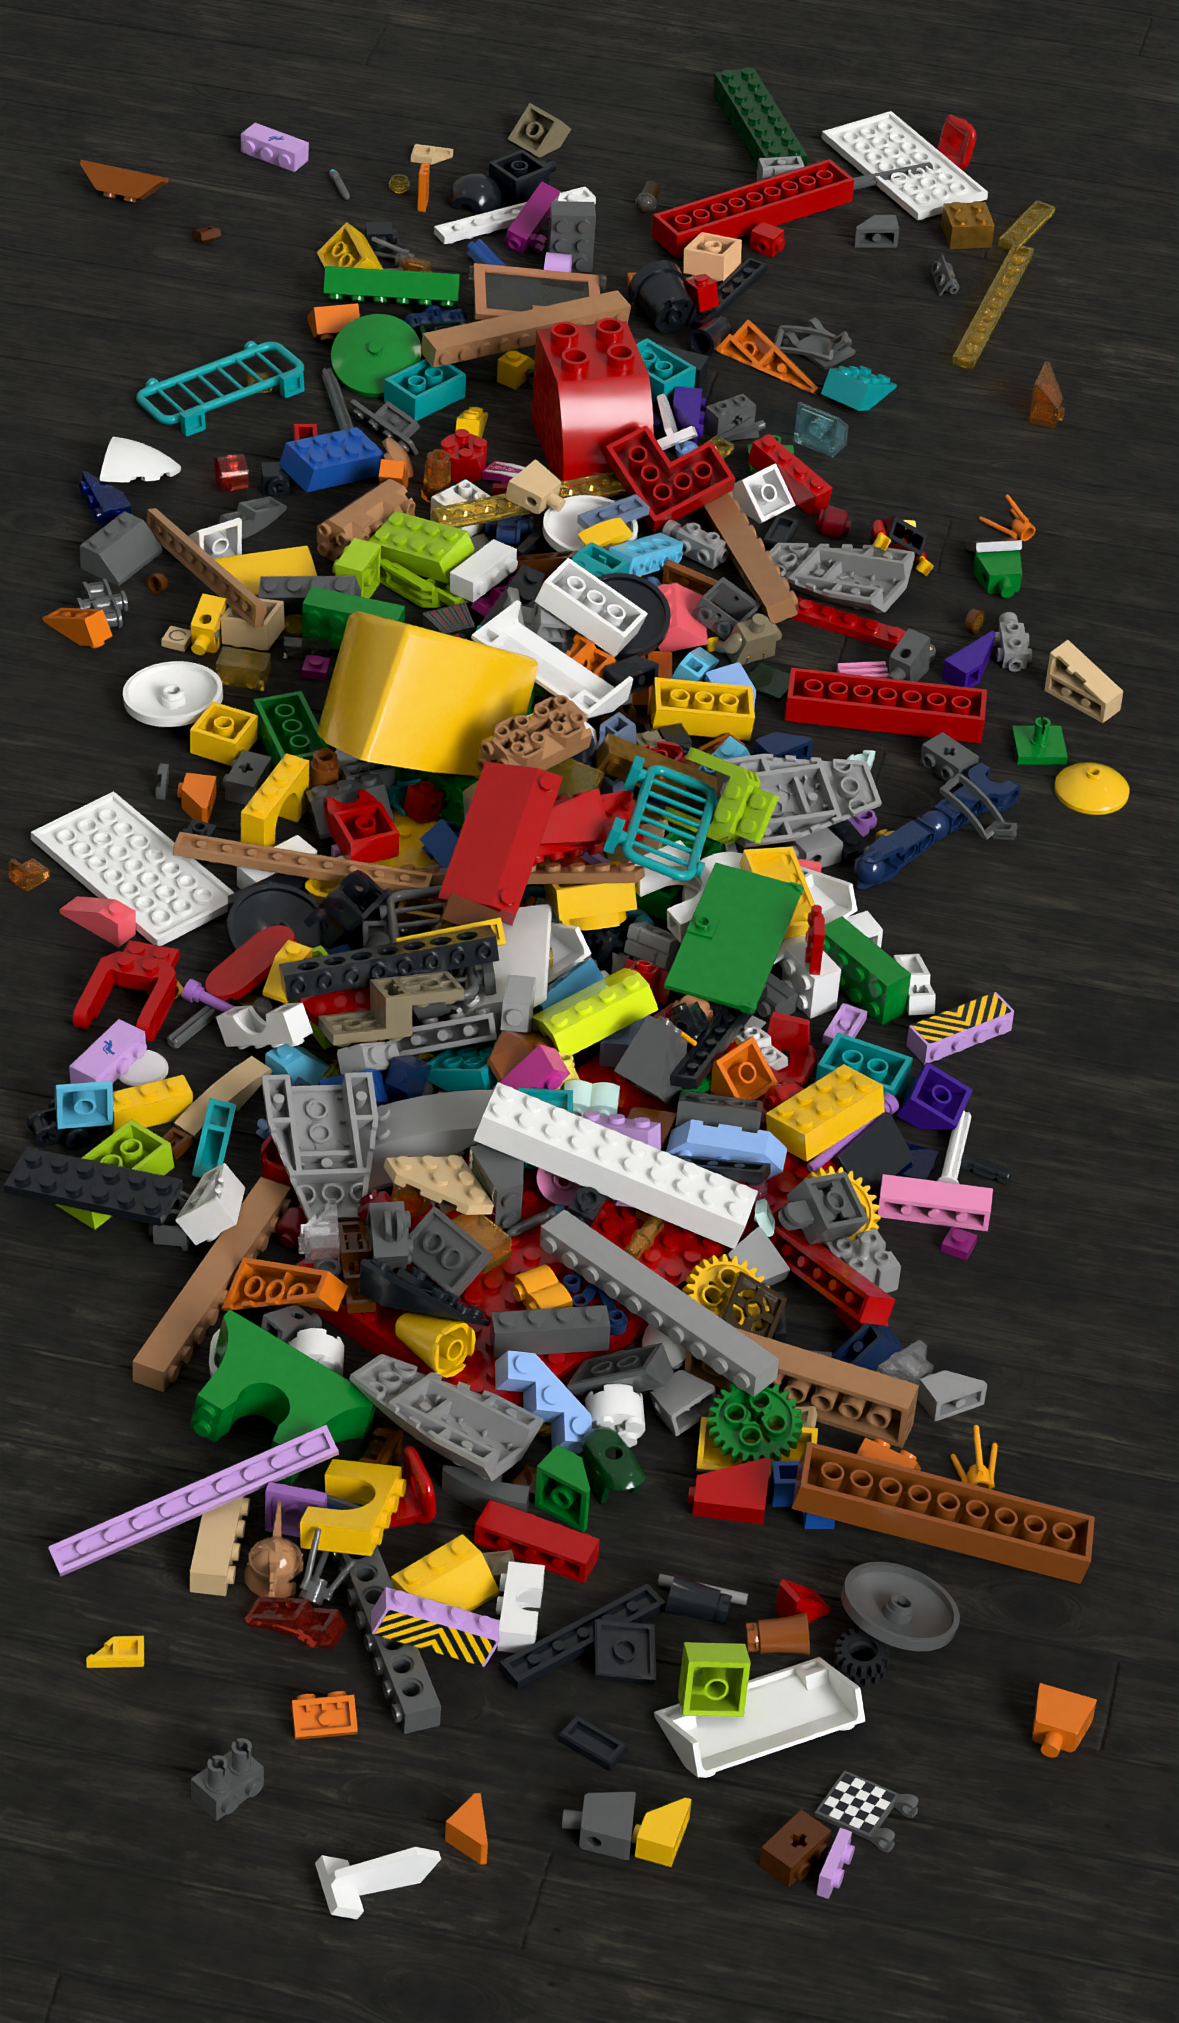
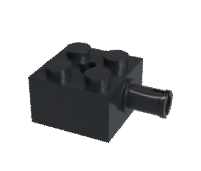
M523 149L489 162V177L498 184L502 195L515 204L530 198L541 182L549 185V173L556 171L554 160L549 158L546 161L540 162Z

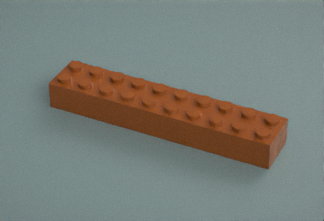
M808 1441L799 1461L792 1509L1078 1584H1081L1091 1563L1094 1516Z

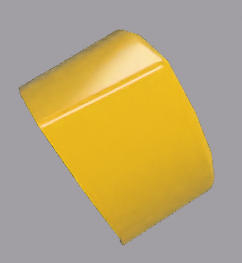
M356 611L349 616L317 734L326 744L363 761L427 772L480 776L481 772L477 767V760H479L478 752L481 741L493 735L496 724L510 717L526 716L538 671V663L534 658Z

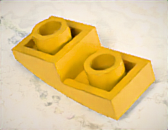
M620 517L593 525L578 533V537L584 546L593 542L604 548L609 544L615 546L633 537V533Z

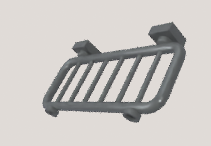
M442 885L400 890L386 897L384 905H379L381 921L387 920L391 943L396 938H400L399 928L440 923L439 918L398 923L396 914L443 908L444 903L396 909L395 903L402 900L439 896ZM493 962L481 964L482 969L476 970V965L465 967L467 977L455 979L458 983L468 982L469 987L464 990V1000H455V1002L473 998L479 992V986L484 985L486 996L497 994ZM438 1002V1003H429V1005L442 1004V1003H440V1002Z

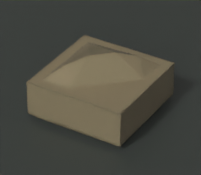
M512 1550L482 1553L495 1582L500 1581L501 1573L507 1574L509 1561L515 1562Z

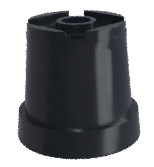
M667 260L652 262L641 268L631 279L628 287L630 300L639 310L646 313L661 333L674 334L680 332L679 328L685 324L686 326L690 325L696 315V307L684 285V277L675 263Z

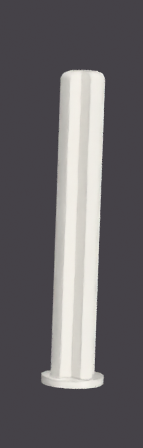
M963 1111L957 1127L951 1132L942 1176L937 1180L939 1182L959 1184L957 1178L971 1121L970 1112Z

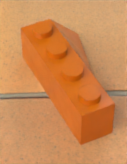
M243 1257L221 1309L228 1311L229 1309L237 1310L271 1305H300L337 1312L348 1286L329 1271Z

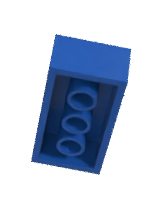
M355 427L286 442L279 466L303 490L312 492L378 477L381 459H384L385 453L359 428Z

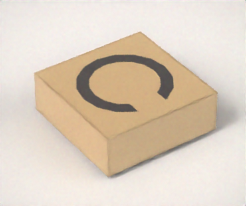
M170 626L162 638V646L185 652L192 641L191 630Z

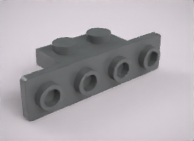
M352 399L350 401L354 409L352 413L357 419L367 421V424L375 432L381 431L385 438L390 437L394 439L407 453L409 451L414 456L419 453L413 441L409 439L420 428L416 420L389 401L375 414L356 400Z

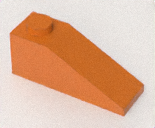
M59 608L42 618L44 623L80 646L98 648L105 644L104 641L112 637L103 609Z

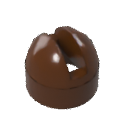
M155 573L148 577L147 586L151 592L159 594L168 587V579H166L163 573Z

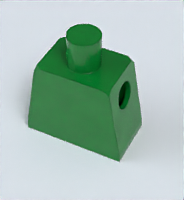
M1019 550L975 553L973 573L986 593H1001L1002 597L1009 598L1020 590L1022 567Z

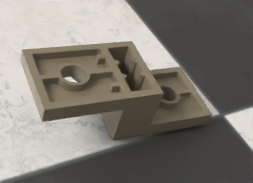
M448 971L371 979L370 1010L318 1016V1027L329 1041L337 1047H348L351 1043L358 1042L376 1043L377 1040L384 1039L400 1041L403 1037L412 1036V1005L415 1007H427L429 1003L453 1004L455 1000H464V988Z

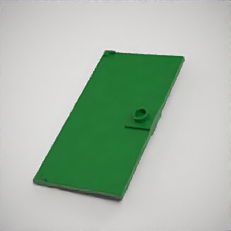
M715 862L665 981L664 988L736 1008L744 1013L754 1014L804 887L794 882H784Z

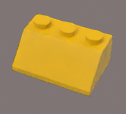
M348 222L317 252L324 267L383 269L365 236Z
M184 1075L114 1091L113 1125L110 1126L112 1132H116L131 1119L145 1128L176 1121L193 1103V1092Z
M463 1534L391 1576V1582L395 1590L431 1599L452 1607H458L469 1612L499 1595L498 1586L482 1552Z

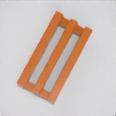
M422 163L418 174L417 210L421 212H426L429 199L430 163Z

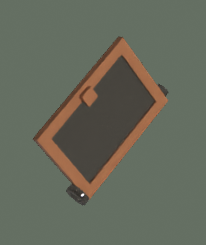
M478 263L469 266L468 279L473 280L475 319L486 320L606 292V274L592 275Z

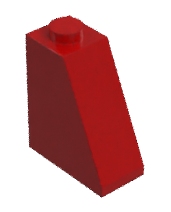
M763 1458L697 1475L696 1487L690 1486L688 1504H693L692 1516L763 1525L771 1459Z

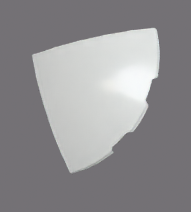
M112 437L105 454L100 481L130 482V480L140 476L143 481L159 480L160 476H163L164 473L169 477L178 474L181 471V466L170 457L143 443Z

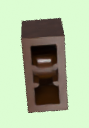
M801 1809L761 1847L759 1867L789 1888L797 1879L802 1880L817 1860L822 1861L827 1856L831 1848L829 1845L831 1830Z

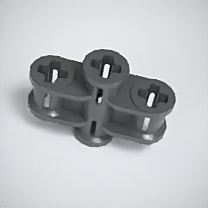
M106 578L93 583L81 582L83 600L81 598L75 599L76 608L103 609L109 628H122L123 620L120 610L128 612V601L125 591L122 590L119 591V594L112 595Z

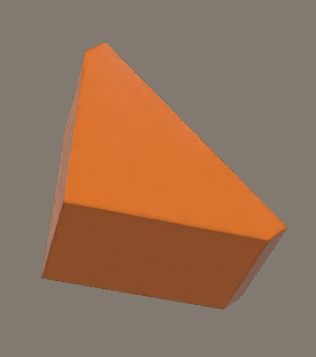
M474 1793L446 1821L445 1841L477 1863L487 1864L488 1842L481 1793Z

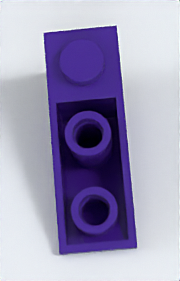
M675 386L673 415L676 424L681 430L690 426L695 427L698 436L689 439V441L697 444L698 438L703 436L706 398H702V389Z
M991 631L952 656H948L943 663L942 679L952 686L972 688L979 684L993 652L996 632Z

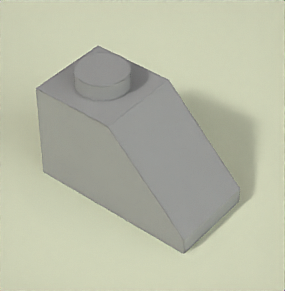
M509 975L503 999L500 1030L525 1033L532 1031L536 977Z
M944 1370L935 1374H929L920 1379L917 1399L932 1420L936 1422L984 1405L987 1384L983 1380Z

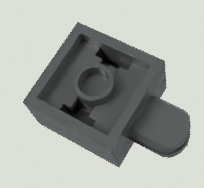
M846 1172L804 1179L786 1195L789 1202L782 1207L778 1214L780 1223L787 1230L802 1229L809 1245L851 1237L869 1221Z
M404 1201L369 1203L366 1218L370 1260L374 1261L376 1257L384 1260L391 1265L389 1270L396 1274L399 1268L406 1269L407 1264H411V1255H413L412 1238H407L409 1236V1228L411 1227L410 1211H405Z

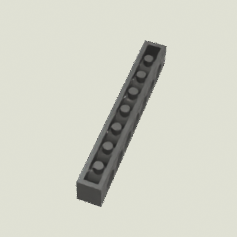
M377 1545L372 1556L330 1552L332 1562L338 1563V1575L351 1560L355 1561V1565L341 1584H346L347 1586L346 1593L349 1606L356 1609L355 1618L358 1629H363L365 1632L364 1641L367 1652H372L374 1655L373 1664L376 1675H381L383 1678L382 1687L385 1698L392 1701L391 1709L395 1723L400 1722L404 1734L440 1726L441 1705L418 1647L372 1634L371 1611L385 1587L394 1589Z

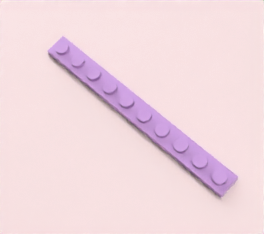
M327 1425L322 1426L48 1547L60 1576H64L264 1488L268 1485V1482L275 1483L339 1455V1451Z

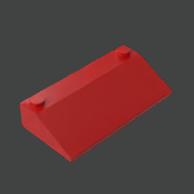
M485 762L437 900L445 903L451 893L500 912L499 918H501L502 923L512 926L563 777L539 768Z

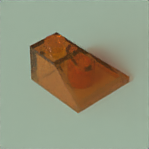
M1045 361L1034 384L1029 423L1055 429L1058 421H1062L1064 418L1065 408L1062 407L1063 396L1051 364Z

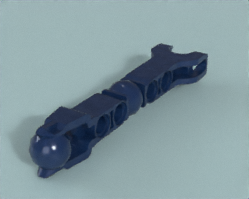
M979 763L972 767L968 772L967 778L990 799L999 812L1006 811L1018 801L1021 791L1020 785L1012 780L1004 783L990 781L989 774L992 768L984 763ZM965 785L952 793L976 818L985 812H989L984 803ZM944 798L933 807V810L926 811L921 817L916 818L915 821L908 822L888 836L881 835L854 863V874L858 879L857 888L864 890L896 877L900 869L926 852L936 841L942 840L947 834L949 835L952 831L959 830L970 821L953 803Z

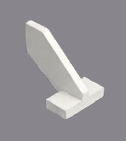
M661 394L657 396L664 430L667 435L657 440L662 450L697 437V432L693 426L680 431L677 430L676 420L666 395Z
M413 1847L352 1866L349 1865L348 1860L322 1855L315 1865L330 1914L358 1919L364 1912L360 1895L421 1883L441 1860L439 1851Z

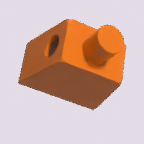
M1040 1683L1035 1705L1032 1740L1042 1744L1041 1752L1045 1756L1055 1758L1059 1755L1060 1750L1070 1753L1076 1750L1093 1721L1097 1699Z

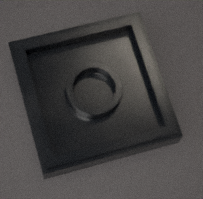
M595 1619L593 1622L594 1680L654 1685L656 1681L655 1624Z

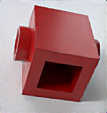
M760 222L751 231L750 250L772 258L784 248V229Z
M427 781L408 785L403 807L405 815L417 823L438 821L444 793L435 788L433 783Z

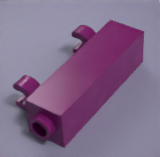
M541 182L507 230L504 245L521 254L530 245L534 251L541 253L547 238L537 233L550 216L551 201H558L561 191Z

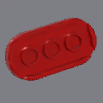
M277 925L265 928L255 934L208 975L205 983L207 992L227 1002L226 999L233 998V1000L247 995L268 977L274 958L288 940L297 942L292 929L287 926Z

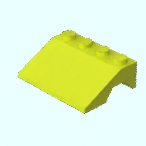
M623 968L533 1015L532 1022L543 1036L548 1035L558 1052L573 1055L659 1009L650 985L641 974Z

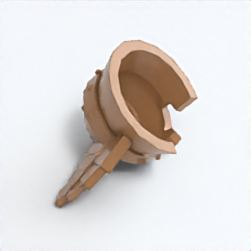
M278 1501L273 1537L261 1540L251 1548L248 1554V1563L244 1570V1580L249 1589L260 1597L269 1599L286 1598L296 1594V1582L292 1579L300 1572H303V1553H301V1550L295 1543L282 1538V1501Z

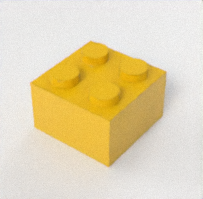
M212 701L190 729V753L232 766L234 759H238L243 750L249 751L258 739V715Z

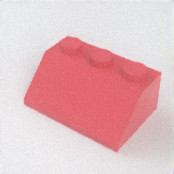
M677 583L658 586L668 601L671 613L669 630L664 641L658 646L659 650L662 652H673L708 644L707 627L691 616L702 595Z

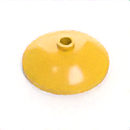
M1084 762L1071 765L1063 769L1055 779L1054 790L1058 799L1070 809L1084 814L1104 815L1113 813L1121 809L1129 797V785L1125 778L1111 767L1099 763Z

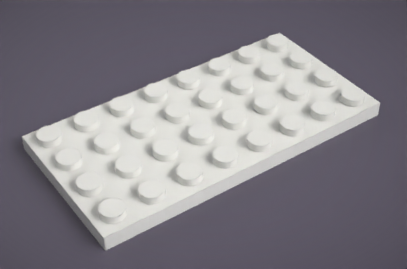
M892 111L822 131V139L864 175L928 162L932 163L933 170L928 168V166H926L925 170L917 168L916 171L921 172L920 174L914 175L911 173V170H908V176L904 173L896 172L891 175L890 180H884L880 176L875 177L877 186L916 220H923L942 214L944 203H971L987 199L988 191Z
M114 791L31 832V840L98 898L116 899L135 910L136 930L153 945L162 946L228 912V896L234 892L195 859L173 855L175 842Z

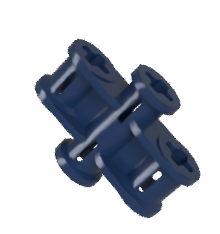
M429 305L423 312L411 313L404 318V322L413 328L419 340V324L464 320L465 324L469 323L464 310L451 309L442 311L438 305Z
M499 504L498 517H491L490 514H486L485 535L496 533L497 541L515 546L516 548L520 545V535L528 536L533 533L534 517L522 519L523 507H504L503 504Z

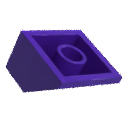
M926 1062L912 1079L896 1116L919 1130H954L958 1125L973 1089Z

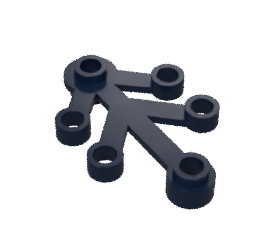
M574 1271L573 1274H568L563 1278V1286L569 1293H576L579 1291L580 1282L584 1277ZM589 1283L581 1294H576L572 1297L573 1307L589 1306L591 1300L598 1293L602 1305H607L611 1326L610 1335L619 1336L626 1332L627 1316L622 1310L617 1309L613 1298H610L594 1284Z

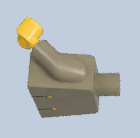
M758 613L750 620L737 623L726 641H719V637L708 638L706 649L707 652L717 651L719 653H726L732 664L740 662L743 665L774 656L776 641L782 638V633L775 623H771L766 616Z

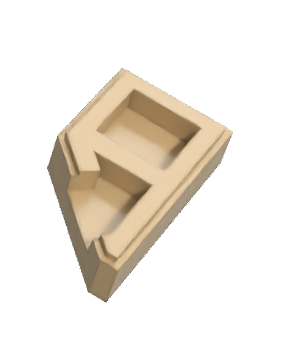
M415 144L411 154V162L430 163L432 165L452 158L453 149Z

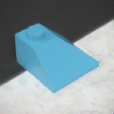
M288 1044L273 1048L265 1054V1065L273 1071L270 1075L290 1074L291 1086L298 1076L311 1085H320L319 1080L342 1075L311 1052L297 1045L289 1047Z
M112 1081L54 1086L58 1129L113 1125Z

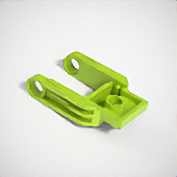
M385 558L381 559L380 583L421 608H439L445 604L453 606L470 602L450 593V582L447 584L430 578L424 580L396 562L392 563Z
M690 747L685 759L730 776V780L726 783L714 812L713 821L709 826L706 837L726 845L736 842L739 837L760 844L779 796L759 788L761 783L757 773ZM665 807V811L698 824L700 823V820L670 807ZM664 815L661 817L694 832L698 830Z

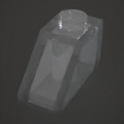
M331 1198L304 1226L303 1236L298 1237V1253L304 1254V1264L315 1263L323 1258H332L339 1262L340 1243L336 1198Z

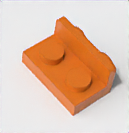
M345 1691L328 1693V1697L315 1698L314 1694H304L297 1696V1700H292L290 1710L293 1717L295 1740L354 1735L358 1733L354 1695H346Z

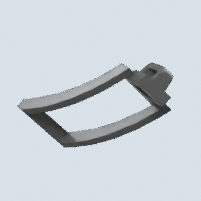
M781 325L779 326L774 344L783 353L805 355L828 362L832 360L834 353L839 354L851 346L852 340L845 331L837 336L809 327ZM784 332L808 333L830 339L826 354L800 348L780 347Z
M958 773L939 789L940 794L953 803L968 818L981 838L989 839L991 836L994 839L1014 840L1016 838L1017 823L1005 822L990 799L964 775ZM959 782L972 791L995 818V821L985 830L973 813L949 791Z

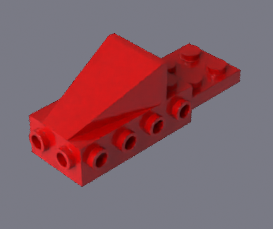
M594 789L590 792L585 791L572 795L573 798H569L568 794L556 797L533 865L544 863L546 859H549L550 862L564 859V856H569V859L583 856L586 852H588L589 856L604 852L603 848L615 817L625 820L623 831L627 832L635 806L632 792L628 790L600 795L599 789ZM637 833L635 841L644 840V836Z

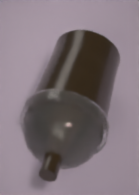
M654 181L645 182L640 194L636 197V206L642 214L649 213L656 208L660 186Z
M251 993L240 999H230V1004L235 1007L252 1006L264 1021H266V1014L273 1010V1006L267 998Z

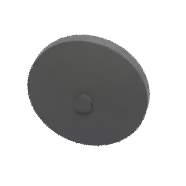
M889 1562L861 1564L848 1573L841 1589L843 1607L854 1623L877 1640L900 1649L910 1651L940 1649L953 1639L960 1623L958 1607L950 1594L941 1585L925 1574L900 1564Z

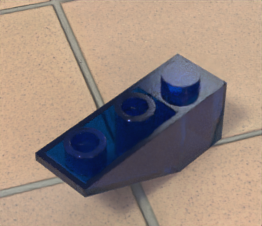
M82 471V481L79 483L81 494L86 496L88 507L93 509L95 520L100 522L102 528L124 511L131 514V505L123 492L104 481H100L99 478L87 471Z

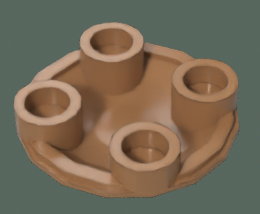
M390 437L383 440V446L387 450L384 458L386 460L405 461L407 463L408 479L413 477L412 463L404 448Z

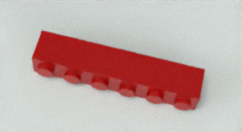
M775 1226L774 1234L771 1236L770 1241L792 1272L857 1321L886 1326L895 1303L893 1297L821 1244L809 1245L802 1230H787L784 1227Z

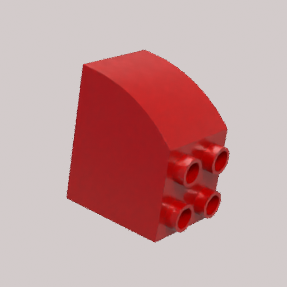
M603 318L596 324L576 326L570 322H558L552 325L551 328L536 329L531 422L551 473L561 482L572 487L573 492L565 498L570 497L576 488L580 487L586 480L595 482V496L614 497L628 495L605 459L606 446L645 425L648 426L654 436L649 373L627 321L621 322L615 318Z

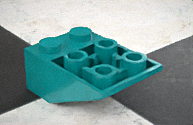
M839 366V368L829 369L821 394L858 411H867L897 387V384L890 382L891 378L888 376L872 374V370L864 366H859V368Z
M593 542L576 552L571 559L596 578L612 573L628 574V561Z

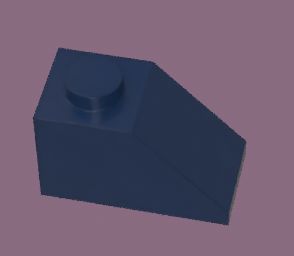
M773 732L755 740L753 755L773 754V757L785 758V755L796 756V759L809 760L811 758L813 740L806 736Z
M411 1055L393 1057L385 1080L390 1103L422 1096L432 1065Z
M865 1323L832 1357L862 1368L874 1370L884 1367L904 1347L890 1327Z

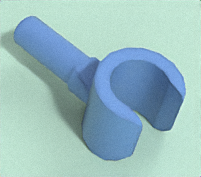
M259 1119L257 1126L260 1129L256 1131V1134L266 1140L271 1136L267 1120Z

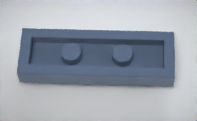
M635 494L579 514L577 523L584 530L598 523L620 517L624 523L649 515L650 507Z

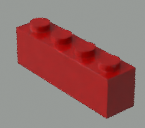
M767 434L752 443L747 463L757 471L776 463L794 503L810 517L819 513L820 509H825L828 506L833 487L774 437Z
M489 1500L475 1523L474 1544L495 1552L512 1550L514 1559L528 1564L545 1565V1570L584 1584L598 1560L600 1539L537 1517L534 1514L520 1511L506 1504Z

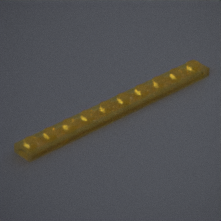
M1013 243L956 349L952 364L974 369L1033 257L1034 248Z
M613 471L561 482L558 496L563 499L579 495L607 498L627 494ZM505 493L436 507L432 509L431 516L437 523L461 528L533 512L507 500Z

